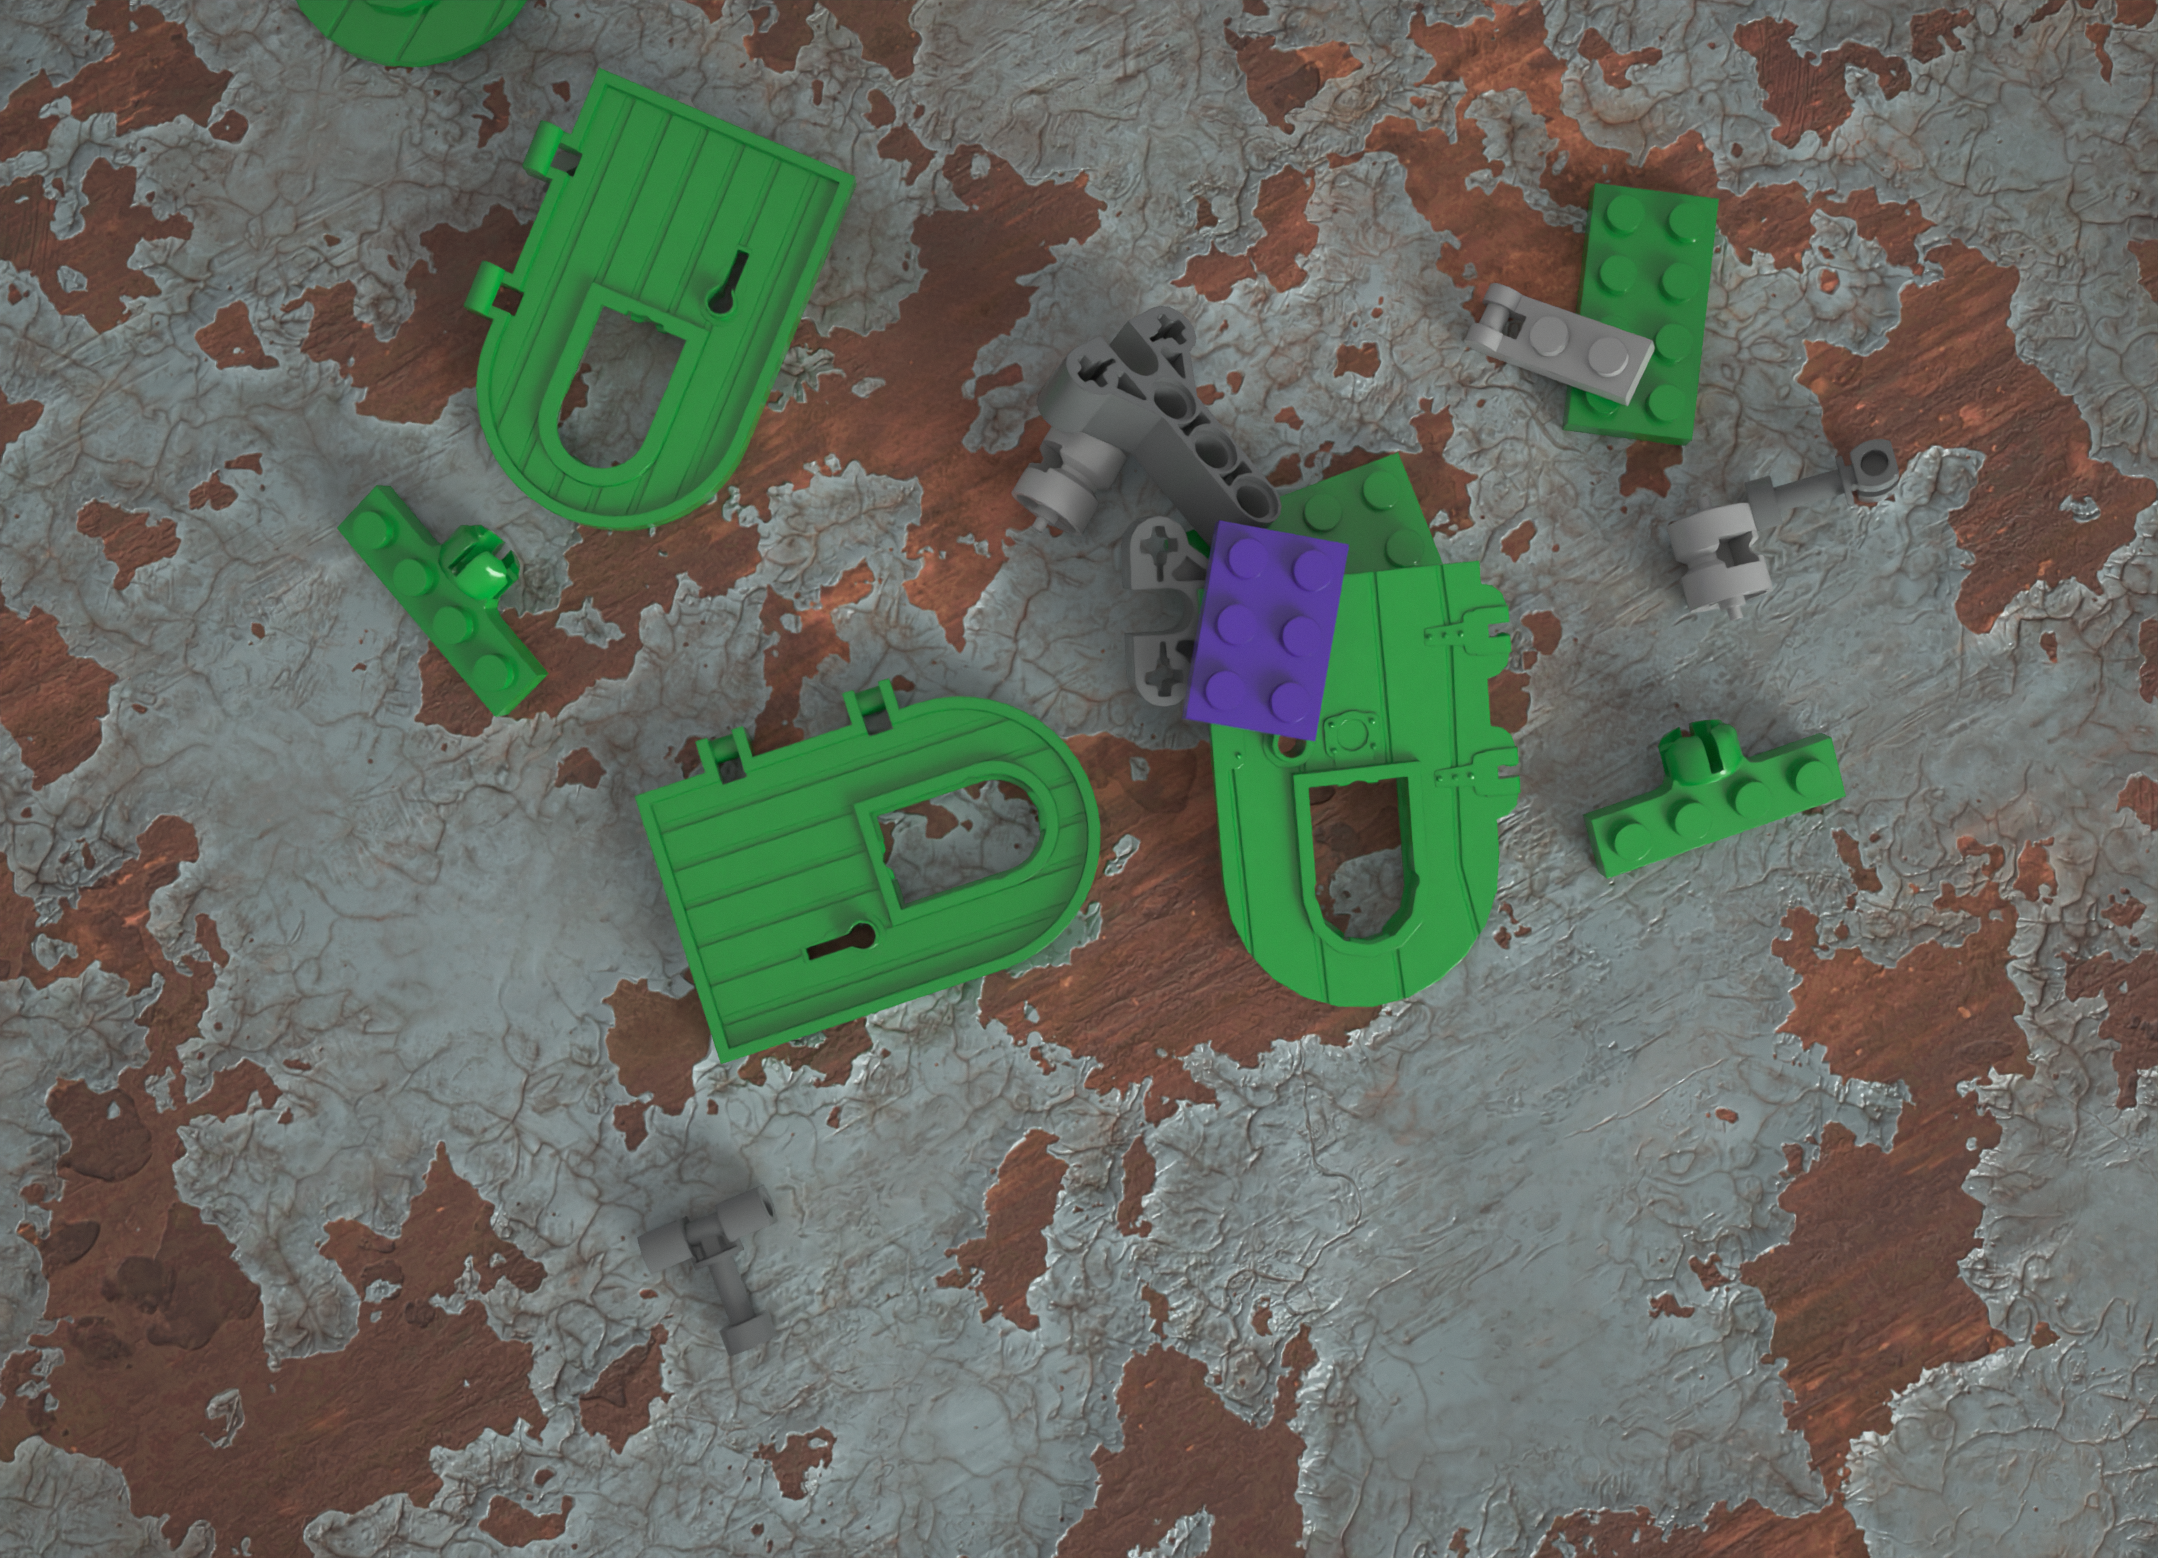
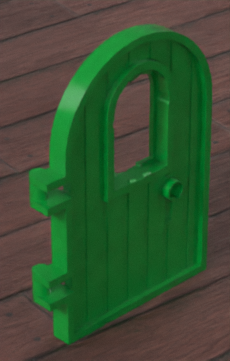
M598 68L572 133L564 132L558 126L541 120L525 156L522 167L526 173L550 185L513 274L482 260L463 307L470 313L492 322L480 354L477 369V408L486 441L505 474L529 498L568 521L601 530L633 531L657 527L691 513L714 496L730 479L740 464L857 183L854 175ZM558 148L581 158L573 177L551 166ZM739 253L749 256L735 290H731L733 298L731 309L723 314L714 313L713 306L716 301L725 297L724 289ZM500 286L523 295L515 316L492 306ZM604 306L625 316L630 315V320L637 323L652 322L658 332L666 335L671 334L686 342L639 451L631 459L620 465L610 468H595L587 466L577 457L571 456L566 451L559 437L557 423L563 399L568 393Z
M887 678L878 681L879 686L857 693L854 690L842 693L852 725L757 756L754 754V747L747 729L741 726L732 729V734L714 740L704 738L695 741L705 773L635 795L634 797L720 1063L723 1064L1004 970L1025 961L1052 943L1067 928L1084 903L1094 880L1100 852V821L1094 792L1084 769L1067 744L1054 731L1035 717L1013 706L991 699L952 696L935 698L899 708L892 683ZM887 709L893 729L869 736L864 717ZM740 758L747 777L724 784L719 764ZM990 780L1012 783L1027 793L1038 809L1040 836L1035 849L1025 861L1011 869L905 903L898 879H895L893 870L885 864V839L877 818L878 816ZM861 923L869 924L875 931V941L866 949L851 946L813 960L810 959L807 948L852 934L853 930Z

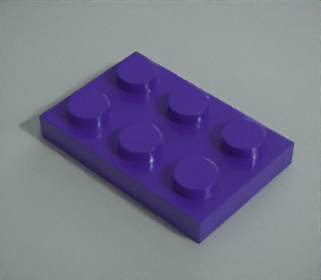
M1221 520L1215 523L1182 719L1306 741L1316 740L1349 544Z

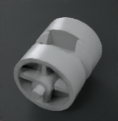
M1051 426L1039 448L1044 458L1042 463H1029L1011 494L1017 502L1037 517L1031 526L1035 531L1043 533L1048 524L1071 535L1082 536L1099 506L1095 496L1096 491L1109 490L1125 465L1127 458L1118 447L1083 432L1064 433Z
M1709 496L1698 498L1696 501L1699 511L1667 526L1676 562L1686 564L1688 567V571L1681 578L1689 611L1690 613H1698L1720 608V611L1727 610L1730 621L1741 619L1743 616L1740 606L1745 605V601L1773 590L1764 555L1754 553L1751 549V546L1759 537L1749 503H1737L1722 507H1712Z

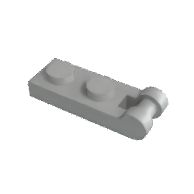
M1498 283L1490 284L1482 301L1486 309L1480 322L1471 324L1464 339V343L1477 352L1626 406L1629 405L1655 349L1653 340L1529 298L1508 286ZM1509 317L1524 322L1517 339L1502 334Z

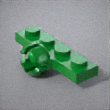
M376 485L337 527L339 532L495 717L508 715L549 674L502 619L497 607L500 597L519 578L520 563L512 550L502 560L495 557L503 548L505 542L493 531L482 525H460L441 544L437 542L394 489L386 485Z
M1719 719L1701 720L1689 723L1691 737L1683 738L1680 727L1663 735L1658 749L1665 775L1663 783L1659 787L1644 794L1583 814L1598 872L1606 879L1846 797L1832 737L1818 733L1751 757H1744L1741 752L1736 728L1730 724H1725Z

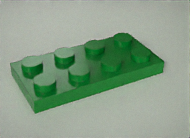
M1601 183L1594 184L1589 193L1576 314L1653 340L1655 349L1628 406L1567 384L1562 430L1686 446L1692 441L1719 199Z
M1398 452L1280 496L1281 513L1267 528L1274 531L1349 544L1344 572L1357 573L1443 564ZM1195 529L1187 531L1188 544L1209 559L1211 548ZM1167 539L1164 540L1163 544L1165 551H1168Z

